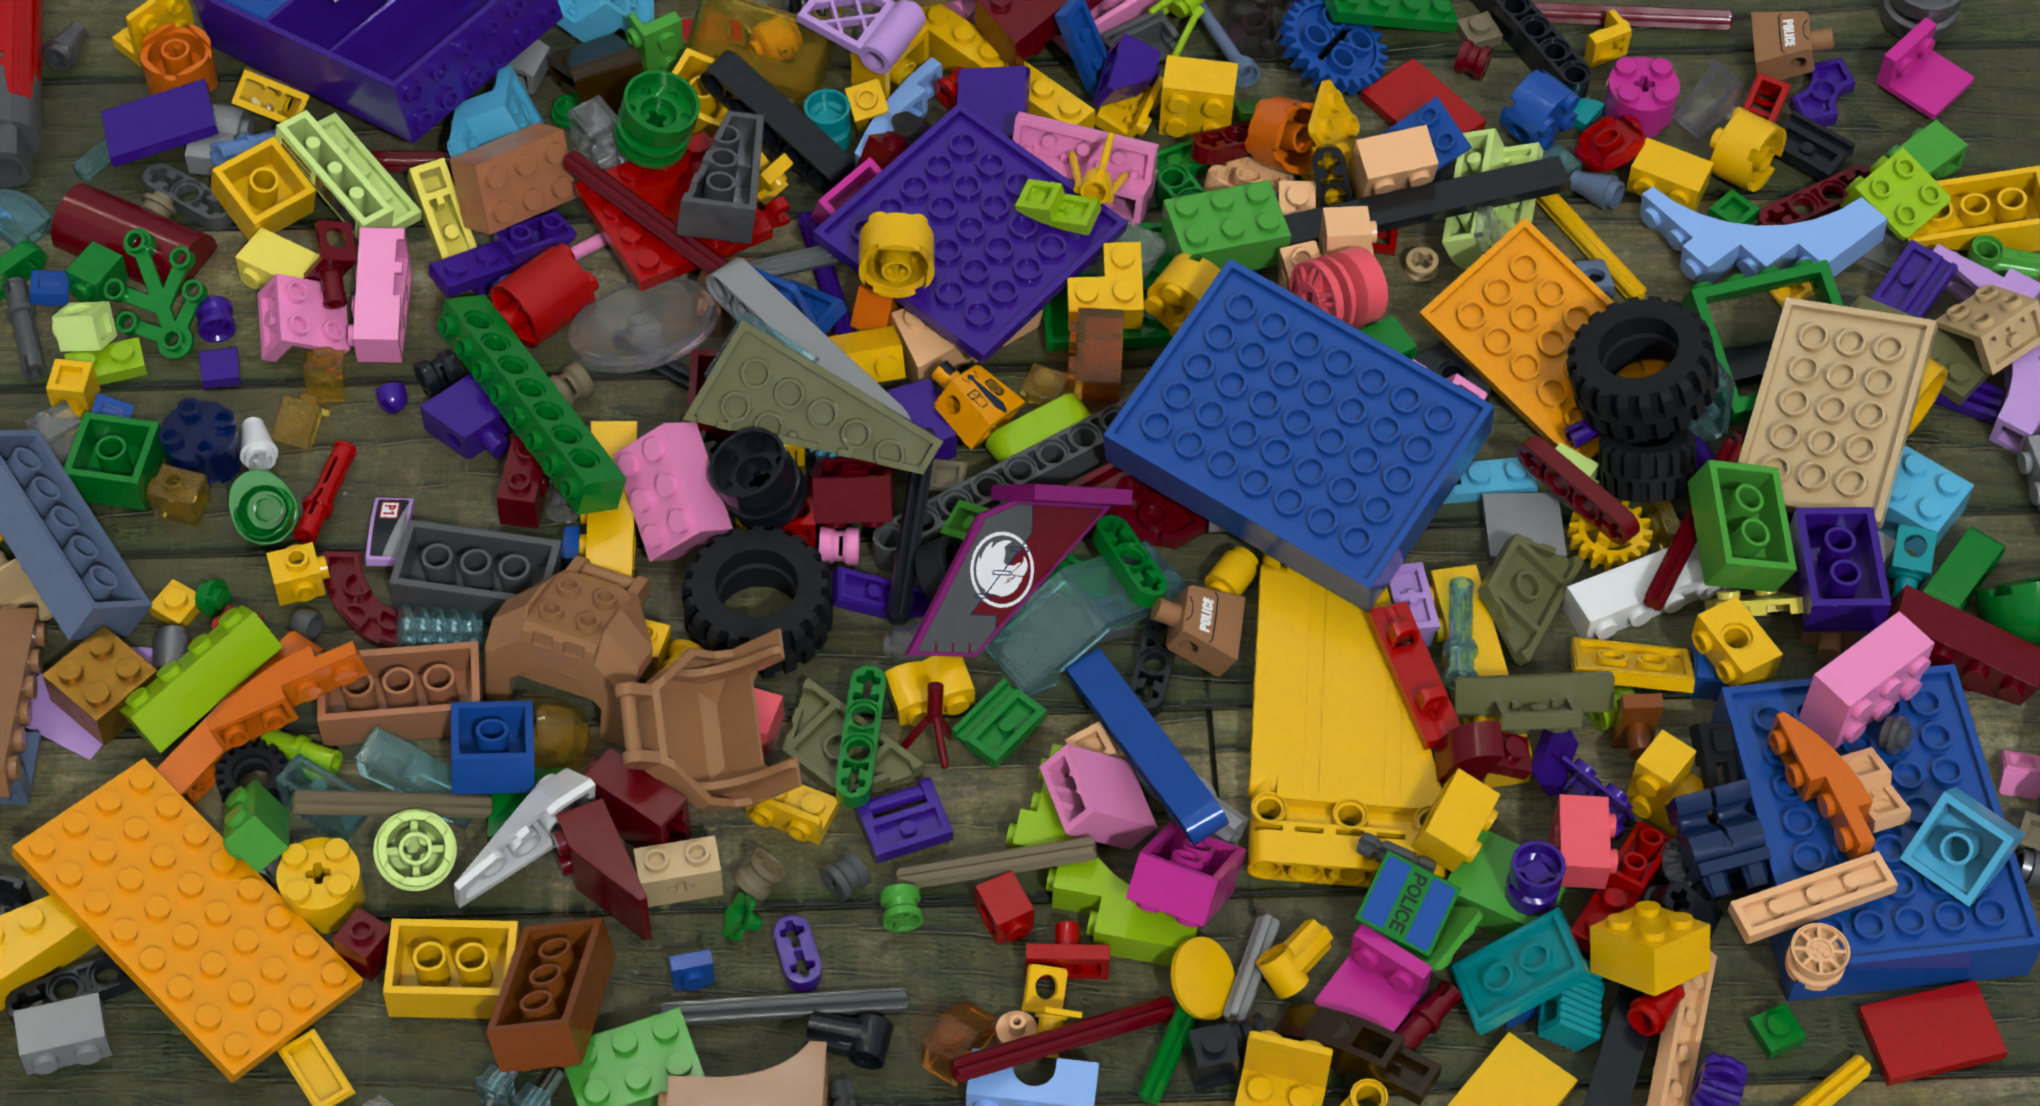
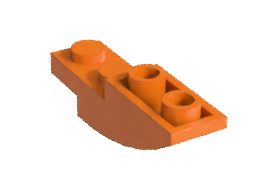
M353 641L320 655H317L312 646L309 645L273 664L241 688L208 724L209 731L223 751H227L234 747H240L248 741L270 731L279 730L286 724L299 719L295 706L313 701L322 694L338 687L352 684L357 679L370 674L366 661Z
M1785 712L1777 713L1771 731L1768 734V740L1771 750L1775 755L1780 756L1785 766V775L1789 785L1792 788H1796L1802 802L1817 798V805L1821 815L1829 819L1834 829L1837 847L1841 852L1846 853L1849 861L1870 854L1875 839L1866 823V818L1873 801L1863 784L1844 759L1817 733Z

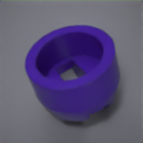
M401 382L386 383L375 391L379 406L389 414H396L407 405L408 395L406 387Z

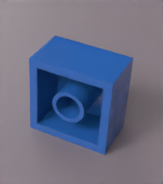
M533 701L451 702L452 795L530 793L534 789Z

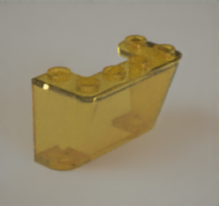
M697 0L686 48L717 59L726 50L735 52L783 96L805 101L811 93L822 89L835 54L837 43L796 21V14L753 0ZM846 6L836 7L839 18H843ZM815 10L811 13V16L820 21L832 19V17L819 16Z

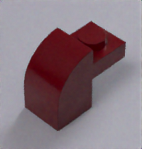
M1477 721L1458 726L1449 731L1434 746L1438 782L1446 783L1458 768L1479 781L1488 773L1525 780L1532 773L1528 737L1503 733L1501 731V724L1497 721Z

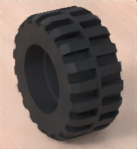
M1638 296L1627 298L1628 302L1618 304L1616 301L1607 305V310L1600 313L1597 311L1588 318V324H1582L1574 334L1575 339L1569 344L1566 362L1577 409L1581 411L1582 417L1588 424L1594 425L1596 430L1605 435L1613 433V437L1616 439L1627 441L1629 437L1635 438L1637 442H1648L1650 437L1658 436L1659 440L1667 438L1672 431L1678 430V432H1681L1688 428L1692 419L1697 421L1706 412L1705 406L1709 407L1716 396V389L1719 386L1720 377L1709 327L1703 319L1699 318L1697 312L1687 306L1683 308L1682 303L1672 299L1664 302L1658 296H1648L1647 300H1639ZM1659 359L1670 362L1663 370L1647 377L1624 378L1616 376L1621 369L1637 361Z
M752 526L753 530L742 531V527L730 530L729 536L723 537L720 534L710 540V547H701L694 555V562L692 561L688 564L684 573L685 581L682 583L685 629L689 633L690 641L699 644L708 651L734 649L775 629H781L785 660L757 673V675H763V679L775 677V672L784 671V674L796 670L797 663L800 661L803 664L808 663L815 657V649H822L826 643L827 633L831 631L833 623L830 571L827 563L822 561V555L811 545L807 548V541L796 534L790 537L787 535V530L774 527L773 531L764 530V526ZM760 586L777 589L792 599V602L780 612L761 618L738 615L723 605L735 593L746 588Z

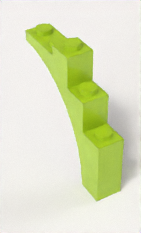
M1052 744L1049 758L1064 746ZM1042 758V759H1041L1040 766H1041L1044 762H1046L1048 759H1047V758ZM1040 768L1038 781L1043 782L1041 793L1034 791L1030 810L1020 809L1017 824H1009L1006 847L1013 849L1080 838L1065 833ZM1098 856L1092 861L1042 868L1049 871L1046 891L1053 892L1052 908L1089 914L1087 935L1094 936L1093 945H1110L1111 956L1171 967L1173 956L1178 947L1184 941L1197 937L1198 927L1182 925L1175 920V916L1162 911L1158 913L1144 911L1136 905L1135 901L1127 899L1126 896L1130 885L1116 876Z

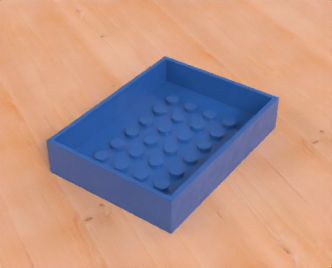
M1229 258L1103 434L1105 458L1107 462L1369 613V610L1373 608L1490 435L1494 405Z
M1955 664L1930 666L1922 674L1920 679L1922 687L1917 694L1908 701H1905L1903 698L1894 704L1893 710L1887 716L1897 718L1902 715L1908 717L1909 726L1913 727V736L1906 750L1901 749L1894 756L1888 754L1886 748L1879 746L1880 732L1887 717L1880 722L1874 719L1866 725L1865 731L1853 743L1845 741L1835 749L1840 756L1872 747L1892 771L1891 785L1911 809L1909 823L1876 833L1871 831L1875 839L1871 853L1880 852L1896 879L1898 887L1893 894L1810 922L1824 923L1835 927L1846 937L1850 946V959L1841 980L1837 985L1829 986L1827 990L1811 991L1805 989L1804 984L1797 980L1793 981L1786 971L1785 956L1792 937L1804 925L1770 936L1787 1001L2025 976L2029 974L2040 952V929L2015 851L2002 870L1970 907L1900 860L1905 849L1943 792L1951 788H1959L2004 819ZM1813 678L1721 687L1712 715L1711 723H1731L1741 780L1749 778L1751 786V798L1746 803V811L1760 819L1766 846H1768L1772 857L1765 863L1769 884L1764 888L1757 889V893L1849 861L1846 853L1841 852L1837 847L1834 829L1829 819L1821 815L1817 805V798L1802 802L1796 788H1792L1789 785L1785 775V766L1780 756L1775 755L1771 750L1768 740V734L1771 731L1777 713L1785 712L1805 724L1799 719ZM1837 939L1836 942L1840 945L1841 949L1844 950L1843 945Z

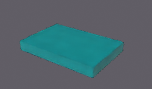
M1559 907L1450 965L1473 1025L1481 1036L1592 977L1568 921Z

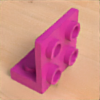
M1925 17L1884 55L1876 84L1928 118L1935 119L1973 84L1974 76L1932 50L1936 42L1933 36L1937 24Z
M1361 924L1353 935L1350 955L1316 997L1314 1005L1354 1015L1396 1033L1410 1015L1411 1009L1426 994L1433 967L1373 929Z

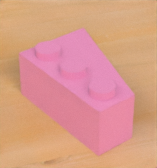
M360 227L358 263L355 274L356 295L352 296L354 324H349L348 346L355 348L357 362L402 363L413 279L405 228Z

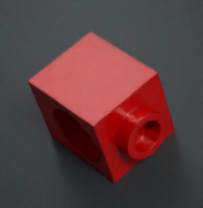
M1013 871L975 886V908L996 945L1008 940L1010 942L1018 941L1034 929V908Z

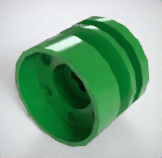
M662 70L644 71L633 77L625 87L621 106L614 124L613 138L619 152L637 166L654 170L669 168L680 162L688 150L692 131L699 116L700 101L695 89L682 77Z

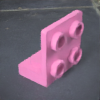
M276 274L258 292L262 360L276 362L292 346L343 355L350 350L348 346L347 307L333 310L324 308L320 281Z

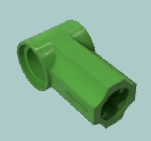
M1990 235L1977 236L1965 257L2003 277L2012 268L2031 277L2035 281L2039 278V253L2004 247L2000 240Z

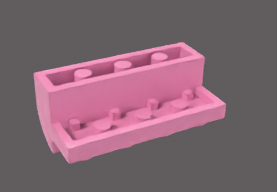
M1019 111L1015 118L1013 141L1075 184L1068 156L1069 151L1073 150L1076 153L1083 179L1084 174L1088 170L1099 166L1109 132ZM1114 134L1113 146L1106 171L1112 178V184L1123 172H1127L1129 176L1115 193L1113 202L1111 204L1106 202L1103 204L1127 220L1128 225L1140 227L1148 211L1156 183L1159 144Z

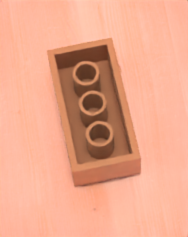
M478 641L359 650L366 661L370 674L357 679L352 684L338 687L320 695L317 698V723L322 743L325 747L451 737V702H484L483 665Z

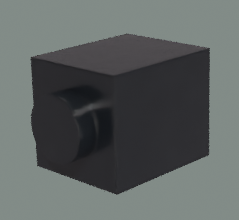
M1230 1023L1188 1030L1186 1057L1195 1091L1235 1084L1237 1082L1240 1059Z

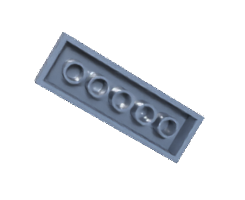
M0 430V533L3 540L10 547L23 571L33 583L42 601L47 605L68 640L86 639L102 625L107 627L117 637L129 636L152 607L150 600L40 431Z

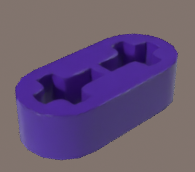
M785 916L774 927L775 949L788 987L795 992L808 993L820 985L822 979L821 960L808 922L800 916ZM794 931L795 935L798 936L799 947H792L789 937H786V932ZM803 960L805 969L809 971L808 977L802 978L801 974L797 972V961Z

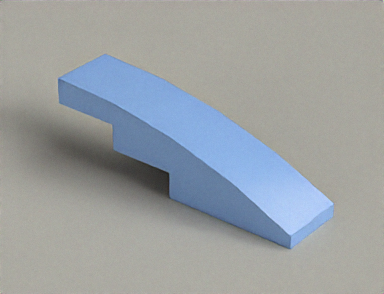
M933 57L928 59L907 77L886 100L889 112L888 114L873 118L855 151L856 166L869 135L893 131L905 137L907 144L913 142L912 127L928 115L927 100L935 95L933 83L938 78L943 77L942 64Z

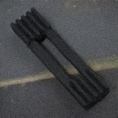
M1698 723L1690 726L1692 748L1697 751L1695 765L1700 766L1704 790H1711L1713 787L1720 786L1716 765L1723 768L1725 784L1741 780L1731 723ZM1709 816L1710 823L1716 826L1714 819ZM1739 872L1727 875L1731 885H1742Z

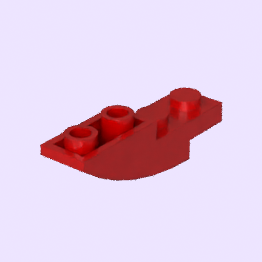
M1640 820L1638 821L1618 852L1616 874L1610 873L1606 889L1596 890L1571 929L1579 949L1590 954V926L1607 919L1610 914L1621 913L1635 907V904L1641 901L1643 891L1653 884L1662 867L1663 850L1668 841L1673 838L1672 836Z

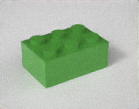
M1270 180L1163 200L1161 230L1172 260L1179 254H1192L1189 259L1199 262L1204 258L1221 270L1230 258L1250 270L1277 266L1280 248L1290 246L1291 233Z
M1708 460L1687 482L1704 584L1707 586L1776 592L1797 571L1779 468Z
M680 1007L591 1035L583 1063L566 1068L561 1067L574 1106H658L659 1092H667L668 1075L705 1077Z

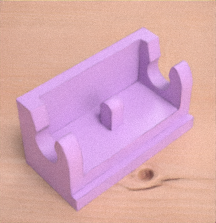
M1423 562L1402 564L1387 585L1391 603L1393 605L1407 601L1426 647H1429L1433 641L1435 631L1440 630V623Z

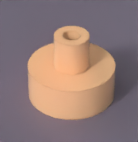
M1023 1011L1005 1013L1000 1017L996 1025L997 1045L1037 1033L1035 1019Z

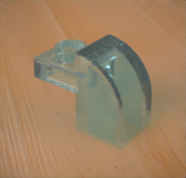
M0 189V237L12 248L22 241L30 240L36 243L44 237L52 215L29 195L16 190Z

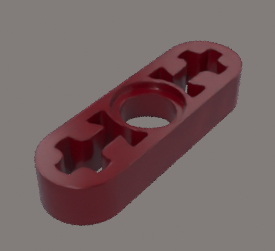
M1250 121L1196 134L1190 151L1191 158L1201 164L1216 165L1252 156L1245 150V140L1248 137Z

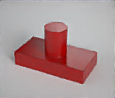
M1073 921L1059 922L1055 925V944H1026L1025 978L1028 965L1039 964L1066 969L1068 971L1067 979L1108 980L1110 945L1080 944L1079 924ZM1043 975L1039 979L1052 978L1049 975Z

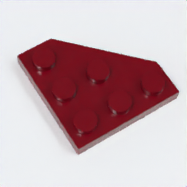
M1110 463L1066 485L1133 490L1132 505L1111 506L1104 515H1115L1124 519L1142 544L1177 549L1207 532L1208 523L1202 516ZM1096 524L1087 533L1088 535H1093Z

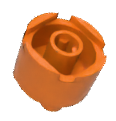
M170 23L153 29L144 37L140 61L147 88L152 95L202 79L206 80L210 92L217 88L219 83L210 38L204 30L191 24H187L188 28L176 27L175 23Z
M1283 96L1261 99L1255 106V113L1249 125L1248 137L1245 140V150L1247 153L1251 154L1259 164L1265 167L1297 175L1310 172L1307 169L1311 167L1312 147L1316 146L1308 133V125L1314 103Z

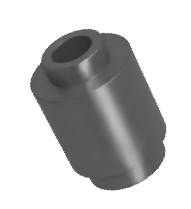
M176 625L165 626L158 630V636L153 640L152 666L159 671L166 663L172 660L177 661L188 652L187 647L193 641L189 630Z

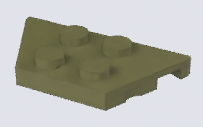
M1516 533L1505 541L1481 583L1478 592L1512 658L1520 667L1530 661L1565 597L1567 586L1572 585L1584 560L1575 555L1569 559L1557 555L1556 548L1544 543L1537 544L1532 539Z
M807 678L802 686V696L798 708H795L791 720V730L787 733L782 748V756L785 760L798 756L800 771L836 797L835 777L846 705L810 678ZM858 714L852 719L854 723L860 726L871 724ZM883 732L880 734L872 792L919 776L924 772V762ZM855 746L847 754L854 760H862L870 752L865 747ZM852 773L848 792L854 793L857 787H859L858 774Z

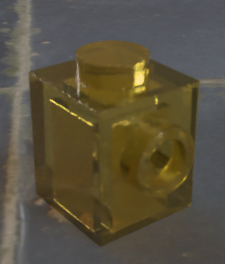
M165 464L162 465L157 477H153L150 480L146 492L154 517L198 527L212 499L206 474Z

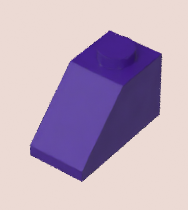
M1123 33L1108 50L1092 104L1102 107L1136 97L1147 85L1152 87L1161 71V68L1157 66L1161 51Z

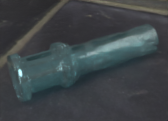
M1455 577L1449 583V639L1445 641L1442 648V654L1446 658V669L1442 672V683L1454 690L1455 677L1478 676L1474 670V659L1478 656V646L1472 639L1474 582L1467 577Z

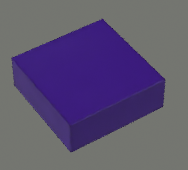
M237 347L199 352L203 389L241 385L240 360Z

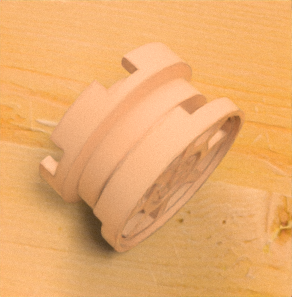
M1824 923L1804 925L1792 937L1785 956L1786 971L1793 981L1797 980L1804 984L1805 989L1811 991L1827 990L1829 986L1837 985L1843 976L1845 967L1850 959L1849 943L1846 937L1831 925ZM1837 939L1843 945L1844 950H1842L1840 945L1836 942Z

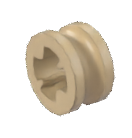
M1414 248L1406 256L1405 271L1414 281H1431L1438 274L1439 258L1436 252L1430 248ZM1419 261L1422 265L1428 264V268H1424L1422 265L1415 267L1416 262Z

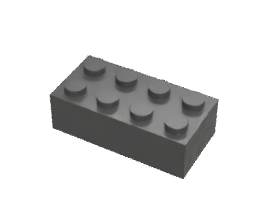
M408 519L389 581L394 609L491 623L492 618L507 599L564 570L562 540Z

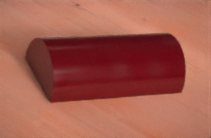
M87 183L77 184L67 192L55 212L51 227V240L54 247L79 256L94 241L123 255L129 279L145 285L136 259L127 254L123 246L125 235L135 228H142L156 238L157 250L152 257L163 286L172 268L169 261L171 251L179 246L187 248L194 253L195 264L188 270L177 298L182 293L184 283L195 277L218 248L215 239L208 234ZM141 237L134 241L133 248L140 245ZM186 253L178 258V264H183L186 261Z

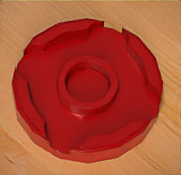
M1622 115L1624 119L1615 120L1614 116L1605 117L1585 129L1578 138V147L1575 146L1574 149L1582 168L1590 172H1604L1628 163L1639 154L1645 145L1646 134L1639 120L1631 115Z

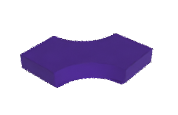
M1842 57L1814 63L1815 69L1807 73L1810 85L1803 92L1791 97L1789 107L1792 112L1795 110L1822 126L1836 124L1838 111L1835 103L1844 94L1854 91L1856 84Z

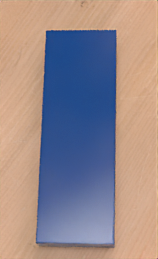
M1067 0L1054 15V18L1090 101H1093L1107 57V50L1086 1Z

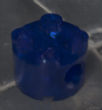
M185 398L163 420L159 431V438L167 467L177 482L189 488L207 489L212 488L211 483L219 480L221 484L229 481L240 470L242 464L240 460L241 441L235 417L231 410L216 402Z

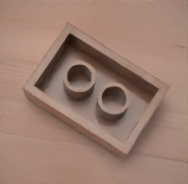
M537 122L449 158L464 227L491 235L577 198L574 190L573 174L564 168L563 159L566 155H569L564 129Z

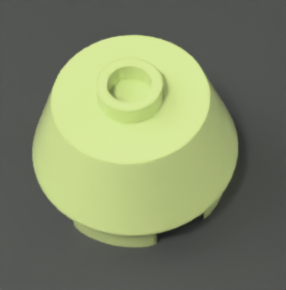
M423 809L404 810L391 816L380 827L374 841V860L381 875L395 887L407 891L427 890L438 885L451 872L457 855L456 839L450 826L437 814Z

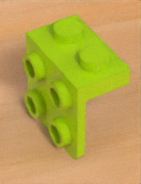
M1902 147L1889 159L1884 155L1869 168L1871 174L1864 179L1860 175L1845 189L1849 195L1839 206L1844 208L1862 197L1888 218L1886 226L1899 239L1907 240L1945 208L1951 198L1934 178Z

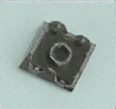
M1229 0L1222 27L1241 55L1294 62L1293 58L1283 56L1287 47L1279 45V41L1283 36L1278 33V30L1283 25L1281 23L1282 18L1293 4L1291 0Z

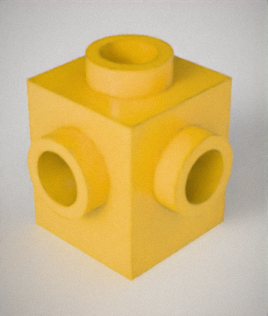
M313 542L302 545L295 544L288 546L286 549L266 553L279 606L295 602H307L315 597L326 595L323 579L330 578L325 556H316Z

